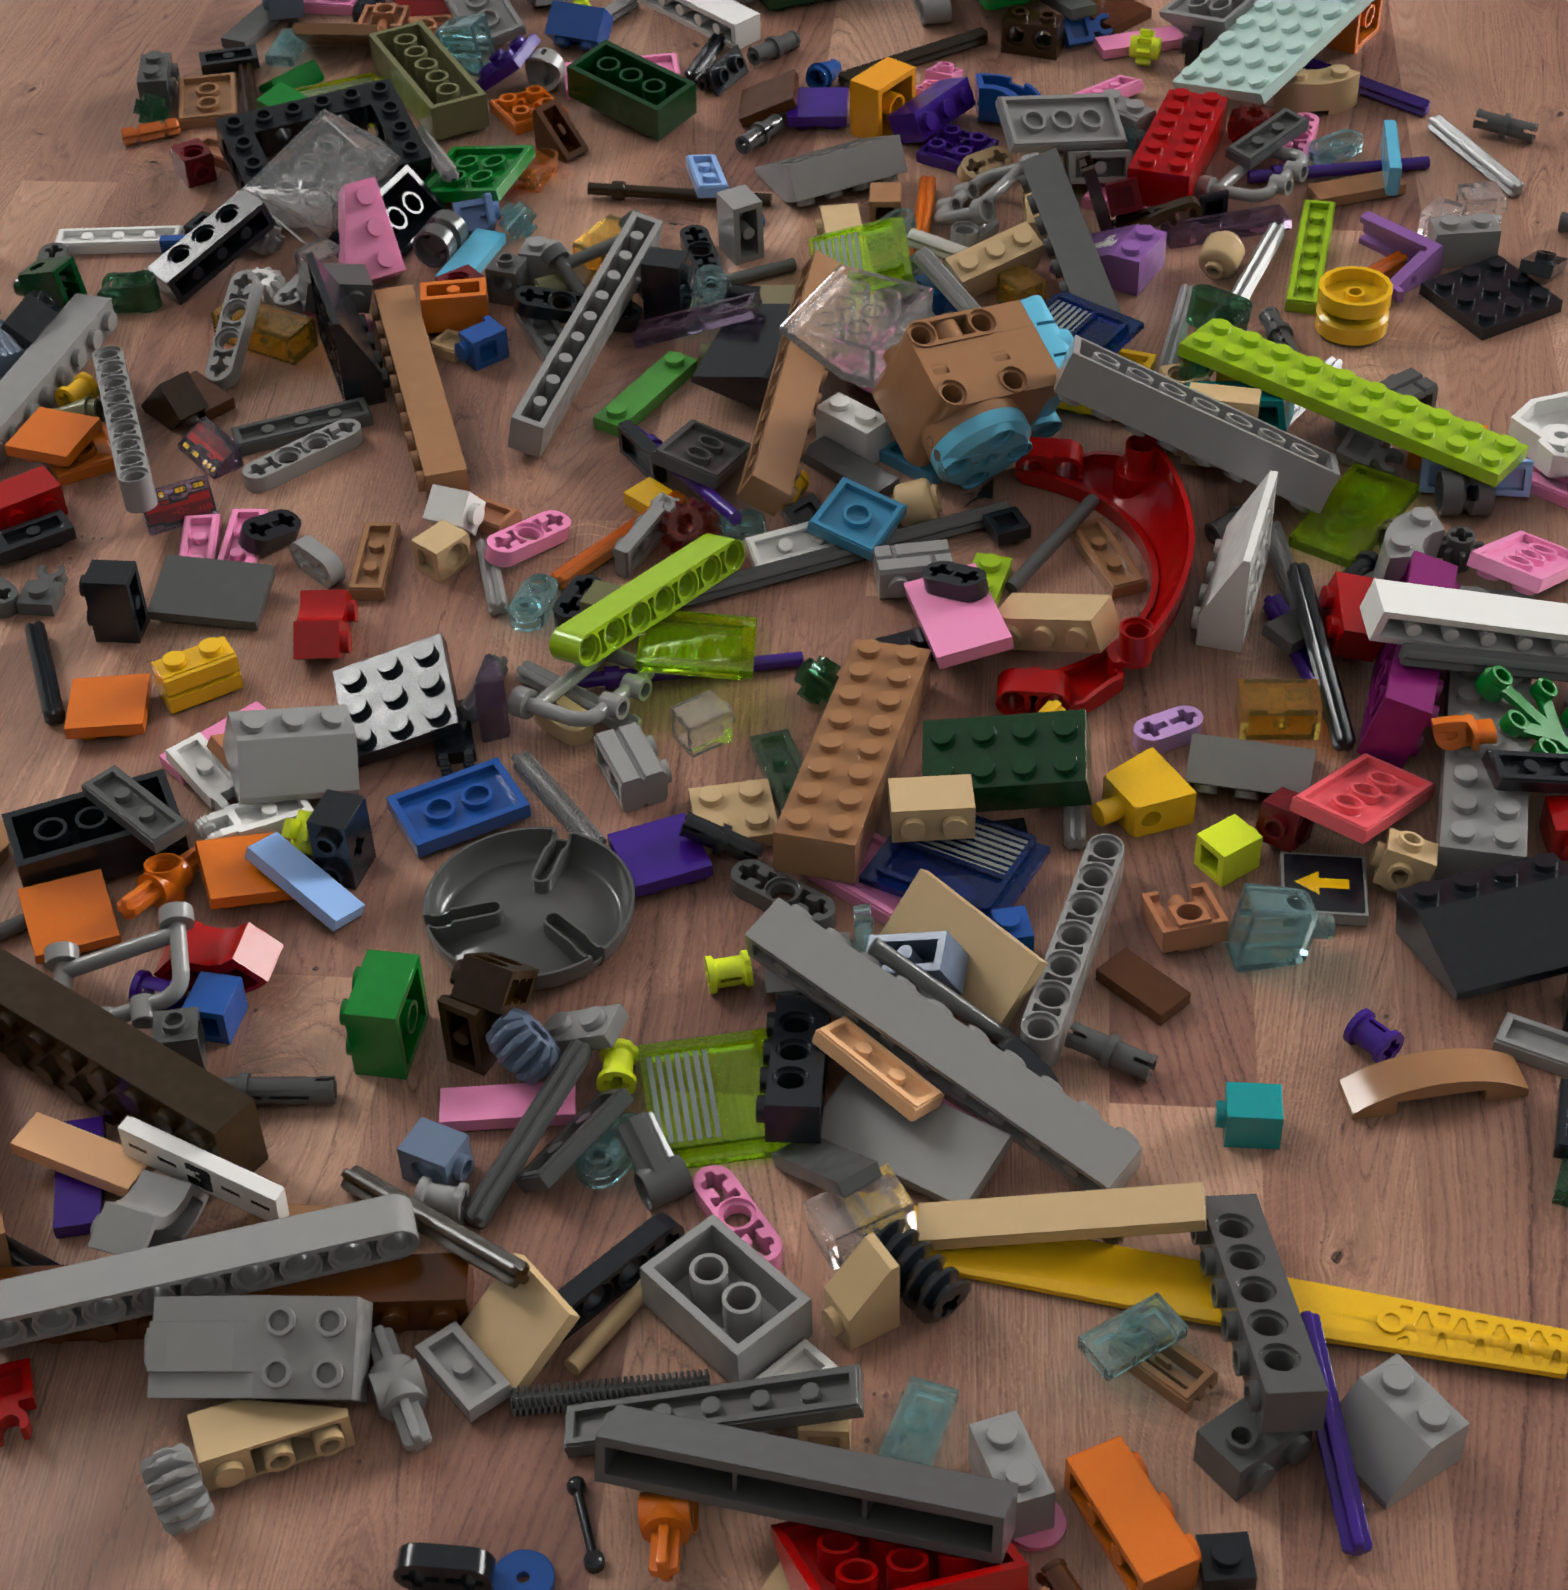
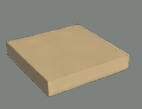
M514 1253L515 1256L526 1261L530 1266L527 1273L529 1276L528 1282L525 1285L520 1284L517 1288L513 1289L495 1279L460 1327L511 1384V1390L515 1386L516 1393H518V1386H521L524 1392V1386L527 1385L529 1387L580 1316L525 1255Z

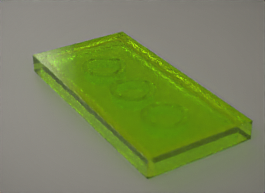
M1354 463L1336 483L1320 514L1311 511L1290 534L1288 545L1296 550L1347 568L1354 562L1355 556L1359 552L1372 551L1378 544L1377 528L1385 520L1403 514L1419 496L1420 485Z

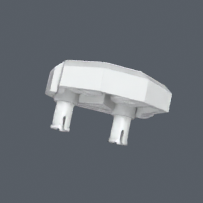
M1568 391L1530 399L1510 420L1508 435L1517 439L1518 442L1529 446L1526 457L1534 460L1533 466L1549 479L1568 477Z

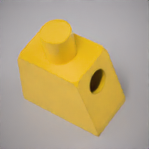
M1151 747L1106 773L1103 778L1102 800L1091 805V813L1094 821L1100 827L1117 821L1130 836L1138 838L1193 823L1197 792Z

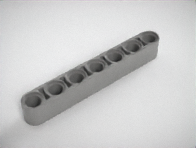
M1103 833L1090 838L1086 845L1044 961L1048 964L1034 985L1021 1020L1020 1039L1049 1068L1055 1066L1060 1058L1067 1033L1071 1027L1122 882L1125 845L1118 836Z

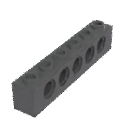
M1257 1194L1205 1196L1207 1231L1190 1232L1193 1245L1200 1246V1265L1203 1276H1210L1212 1305L1214 1309L1221 1310L1223 1339L1225 1342H1231L1233 1346V1369L1236 1376L1243 1377L1244 1401L1247 1411L1255 1413L1261 1433L1323 1430L1328 1388Z

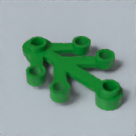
M1499 665L1488 667L1476 678L1475 687L1483 698L1496 703L1504 698L1515 708L1509 710L1499 721L1501 729L1507 735L1514 738L1522 736L1538 740L1531 747L1530 752L1568 754V737L1564 734L1560 724L1561 721L1568 730V707L1560 714L1559 721L1552 699L1558 694V689L1550 679L1540 677L1529 688L1531 696L1536 700L1538 711L1511 686L1513 682L1512 675L1504 667Z

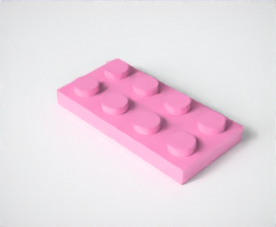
M1520 530L1472 550L1466 565L1477 569L1476 574L1484 579L1491 581L1504 580L1513 584V590L1532 596L1568 579V549Z

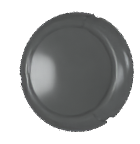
M552 827L518 828L498 832L472 842L444 862L436 871L426 889L423 900V917L428 937L435 951L452 969L459 959H463L464 954L493 952L540 969L532 990L540 991L563 986L588 975L594 968L601 966L616 952L625 939L633 921L635 888L632 876L625 863L613 850L600 841L575 831H570L568 840L558 839L557 828Z

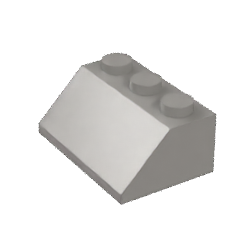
M347 704L228 712L222 747L239 804L322 798L327 789L359 795L357 736Z
M1192 733L1185 781L1188 784H1194L1193 789L1197 793L1218 795V788L1235 790V798L1255 801L1259 800V793L1272 795L1281 787L1301 793L1311 786L1316 749Z

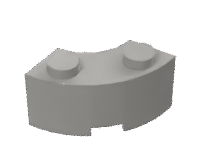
M1415 507L1412 511L1400 515L1390 523L1374 568V578L1399 581L1414 550L1435 558L1437 557L1445 529L1431 507Z
M143 1169L125 1197L116 1202H105L102 1212L95 1217L91 1225V1238L87 1246L117 1255L173 1241L185 1240L199 1219L209 1195L192 1183Z

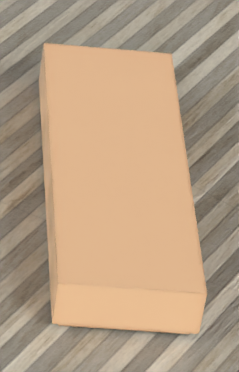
M843 1016L815 1031L812 1039L814 1045L910 1122L941 1106L945 1094L848 1017Z
M36 1112L10 1142L12 1154L121 1197H125L143 1169L152 1172L155 1169L125 1155L123 1146L119 1143Z

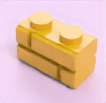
M224 636L206 638L197 646L183 651H170L163 658L151 662L158 694L170 714L244 688L237 655Z

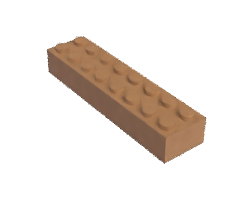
M855 638L773 831L774 871L851 884L856 883L888 799V778H896L930 689L931 649L918 648L913 645L884 643L874 639L864 640Z

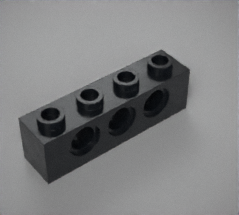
M242 188L150 264L147 270L160 290L182 305L277 224L264 202Z
M777 995L776 1011L767 1013V1039H764L763 1066L769 1067L760 1068V1094L765 1095H757L756 1123H765V1142L821 1144L829 1056L814 1045L812 1039L817 1029L831 1023V1013L805 995Z

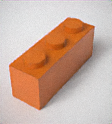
M1121 1435L1066 1458L1064 1488L1127 1590H1192L1197 1587L1199 1565L1202 1563L1200 1548L1190 1533H1183L1175 1520L1174 1509L1169 1498L1164 1492L1156 1491L1149 1480L1148 1469L1143 1458L1137 1451H1130Z

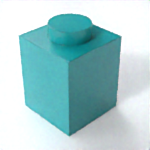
M1226 1082L1224 1100L1215 1101L1214 1115L1215 1128H1223L1224 1147L1280 1150L1284 1122L1282 1084Z

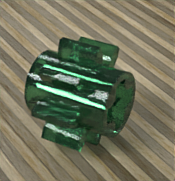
M144 93L142 100L136 99L133 113L139 114L138 122L146 124L168 119L171 108L165 106L166 98Z
M821 655L817 661L813 658H808L803 662L795 675V682L802 686L798 690L797 695L811 704L819 705L821 700L828 703L839 678L836 674L841 666L828 657L823 658Z

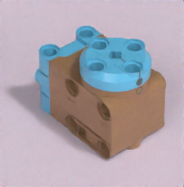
M1040 295L915 320L907 326L899 343L891 346L883 354L882 358L886 363V367L873 389L872 395L907 462L917 467H925L932 464L940 480L961 485L965 490L972 489L983 484L988 478L1000 473L1022 456L1029 454L1033 448L1029 440L1030 437L1049 438L1062 428L1063 424L1055 411L1061 400L1058 398L1059 394L1054 392L1057 371L1071 345L1073 336L1069 330L1065 328L1059 329Z

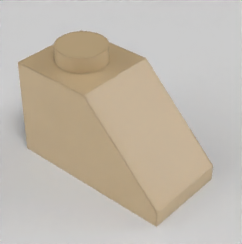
M874 1232L863 1238L824 1287L825 1309L821 1311L823 1323L830 1335L833 1337L839 1336L849 1351L900 1326V1266Z

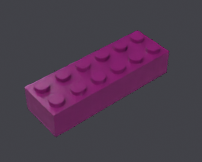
M1415 550L1398 581L1460 589L1461 583L1456 582L1457 565ZM1385 643L1375 658L1356 753L1361 755L1367 753L1402 769L1410 755L1417 756L1423 743L1424 734L1422 732L1424 728L1431 729V718L1438 716L1439 706L1434 705V703L1437 702L1443 689L1444 681L1439 678L1444 670L1404 667L1400 664V658H1398V652L1401 650L1402 645Z

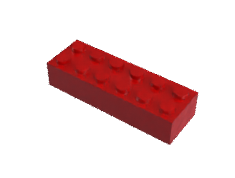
M1185 88L1169 89L1127 168V178L1138 176L1144 205L1156 206L1185 196L1195 195L1196 183L1199 177L1205 174L1226 131L1229 97L1220 96V94L1215 92L1200 94L1190 92V90Z

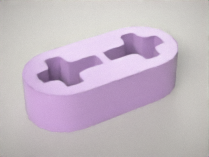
M1182 705L1142 718L1134 724L1132 745L1139 753L1153 747L1159 754L1191 743L1192 733L1202 734L1204 716L1197 708Z

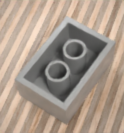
M714 1214L639 1267L643 1303L729 1382L755 1379L804 1338L808 1339L813 1335L811 1298Z

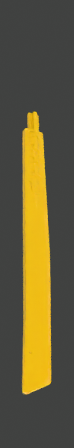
M854 1194L848 1199V1208L863 1238L873 1232L876 1235L882 1228L897 1219L905 1220L906 1224L903 1232L912 1228L917 1230L918 1206L862 1194ZM1092 1240L933 1250L930 1257L939 1253L946 1258V1262L942 1271L953 1266L959 1271L958 1277L1221 1327V1310L1214 1309L1211 1301L1210 1276H1203L1199 1260ZM1287 1277L1300 1314L1303 1311H1310L1320 1316L1326 1343L1559 1379L1566 1378L1568 1371V1330Z

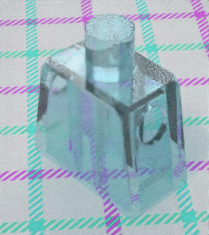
M485 13L451 18L438 27L434 34L469 75L480 77L478 71L490 62L488 59L495 52Z
M1244 883L1228 930V941H1225L1237 973L1297 965L1306 960L1313 940L1332 939L1334 937L1335 920L1331 913H1317L1309 893L1304 889Z

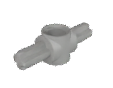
M375 1326L371 1335L370 1353L374 1366L371 1368L370 1374H368V1380L378 1413L381 1418L385 1417L388 1421L395 1423L402 1446L406 1451L414 1450L416 1453L424 1451V1447L431 1443L432 1435L423 1413L427 1402H429V1397L420 1366L416 1358L412 1359L408 1355L402 1354L394 1330L391 1327Z

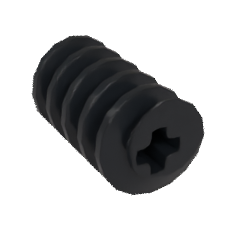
M897 1219L882 1228L876 1236L900 1266V1298L903 1297L904 1304L909 1309L916 1310L917 1317L923 1323H934L952 1314L963 1303L971 1291L972 1284L966 1279L955 1284L959 1271L953 1266L942 1271L946 1258L940 1253L930 1257L933 1245L928 1241L917 1244L920 1239V1233L915 1228L903 1232L906 1224L905 1220Z

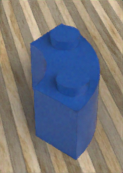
M975 73V109L979 121L1001 124L995 105L999 96L1041 95L1036 88L1028 83H1025L1024 87L1012 83V77Z

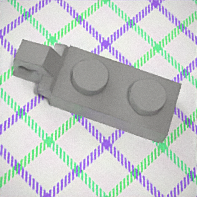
M661 492L650 501V508L643 515L641 514L636 518L633 527L625 537H620L617 540L613 549L617 575L626 579L630 578L665 537L666 526L680 511V499Z

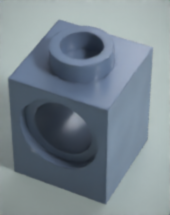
M424 1117L419 1119L397 1148L402 1178L418 1184L419 1179L425 1176L431 1177L433 1183L458 1186L460 1182H465L470 1177L474 1168L475 1160L472 1156L469 1134Z

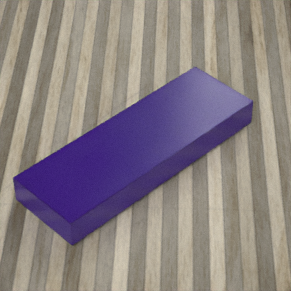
M103 1116L63 1121L106 1138V1124ZM55 1171L53 1231L56 1239L90 1234L91 1225L95 1217L102 1212L104 1207L105 1190Z

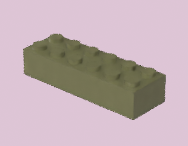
M422 20L368 34L374 68L383 79L390 78L401 101L435 140H448L452 136L462 133H475L481 128L490 126L486 93Z

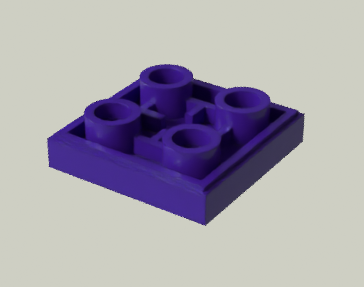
M531 33L525 38L519 35L508 45V50L504 52L500 48L489 57L488 60L490 62L478 71L480 78L476 83L484 92L520 69L541 40L535 33Z
M798 87L797 107L787 111V126L795 127L799 130H806L810 127H825L829 130H835L847 126L848 87Z
M946 125L916 152V162L957 173V169L964 157L992 146H999V140L988 137L983 132L973 133L962 130L958 125Z
M686 813L607 834L610 849L622 859L630 871L635 888V898L652 895L661 890L682 884H690L713 876V865L702 844L678 835L683 821H686Z

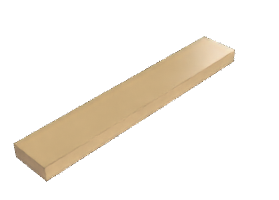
M1193 1182L918 1203L917 1231L920 1233V1239L917 1244L928 1241L933 1245V1250L1207 1231L1204 1183Z

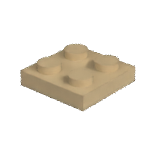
M768 778L688 788L689 802L693 814L720 826L726 823L731 825L732 831L757 842H762L765 844V847L773 846V831L778 819ZM702 845L707 854H712L711 848Z

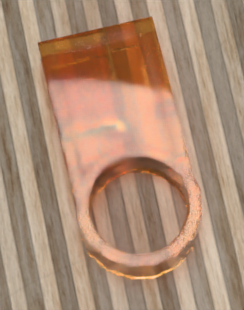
M551 148L535 149V158L519 176L517 182L513 185V189L540 193L560 169L558 152Z

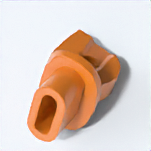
M1465 713V716L1452 715L1431 718L1434 739L1437 745L1444 750L1453 751L1470 746L1472 751H1478L1480 744L1497 743V731L1492 718L1475 720L1472 714Z

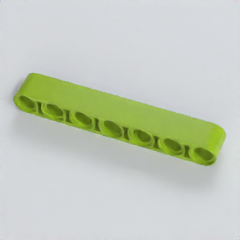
M710 533L702 535L558 626L552 633L549 642L551 655L555 659L586 667L596 664L736 572L744 562V544L741 540Z

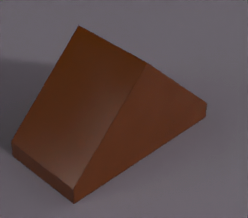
M557 97L532 111L536 150L564 163L589 150Z

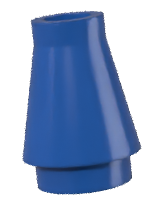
M836 59L811 64L805 76L807 85L809 87H830L842 71L841 63Z

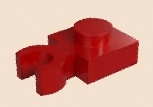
M30 1357L0 1364V1446H4V1433L11 1427H20L24 1441L31 1439L33 1434V1428L26 1411L37 1409L35 1375Z

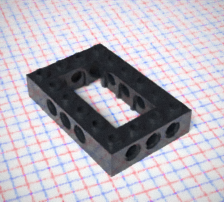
M390 78L215 119L218 147L238 190L242 188L247 191L329 190L332 194V209L338 208V192L345 184L375 176L379 189H381L407 164L422 181L432 172L431 156ZM370 123H372L376 131L378 143L383 145L382 147L273 173L266 158L275 156L274 153L295 148L298 150L304 149V146L324 142V139L329 143L333 142L332 139L355 134V136L364 134L369 130Z

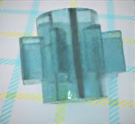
M519 200L516 205L508 201L499 211L504 217L499 223L500 226L516 240L521 234L525 238L530 237L538 228L533 223L538 215L522 200Z

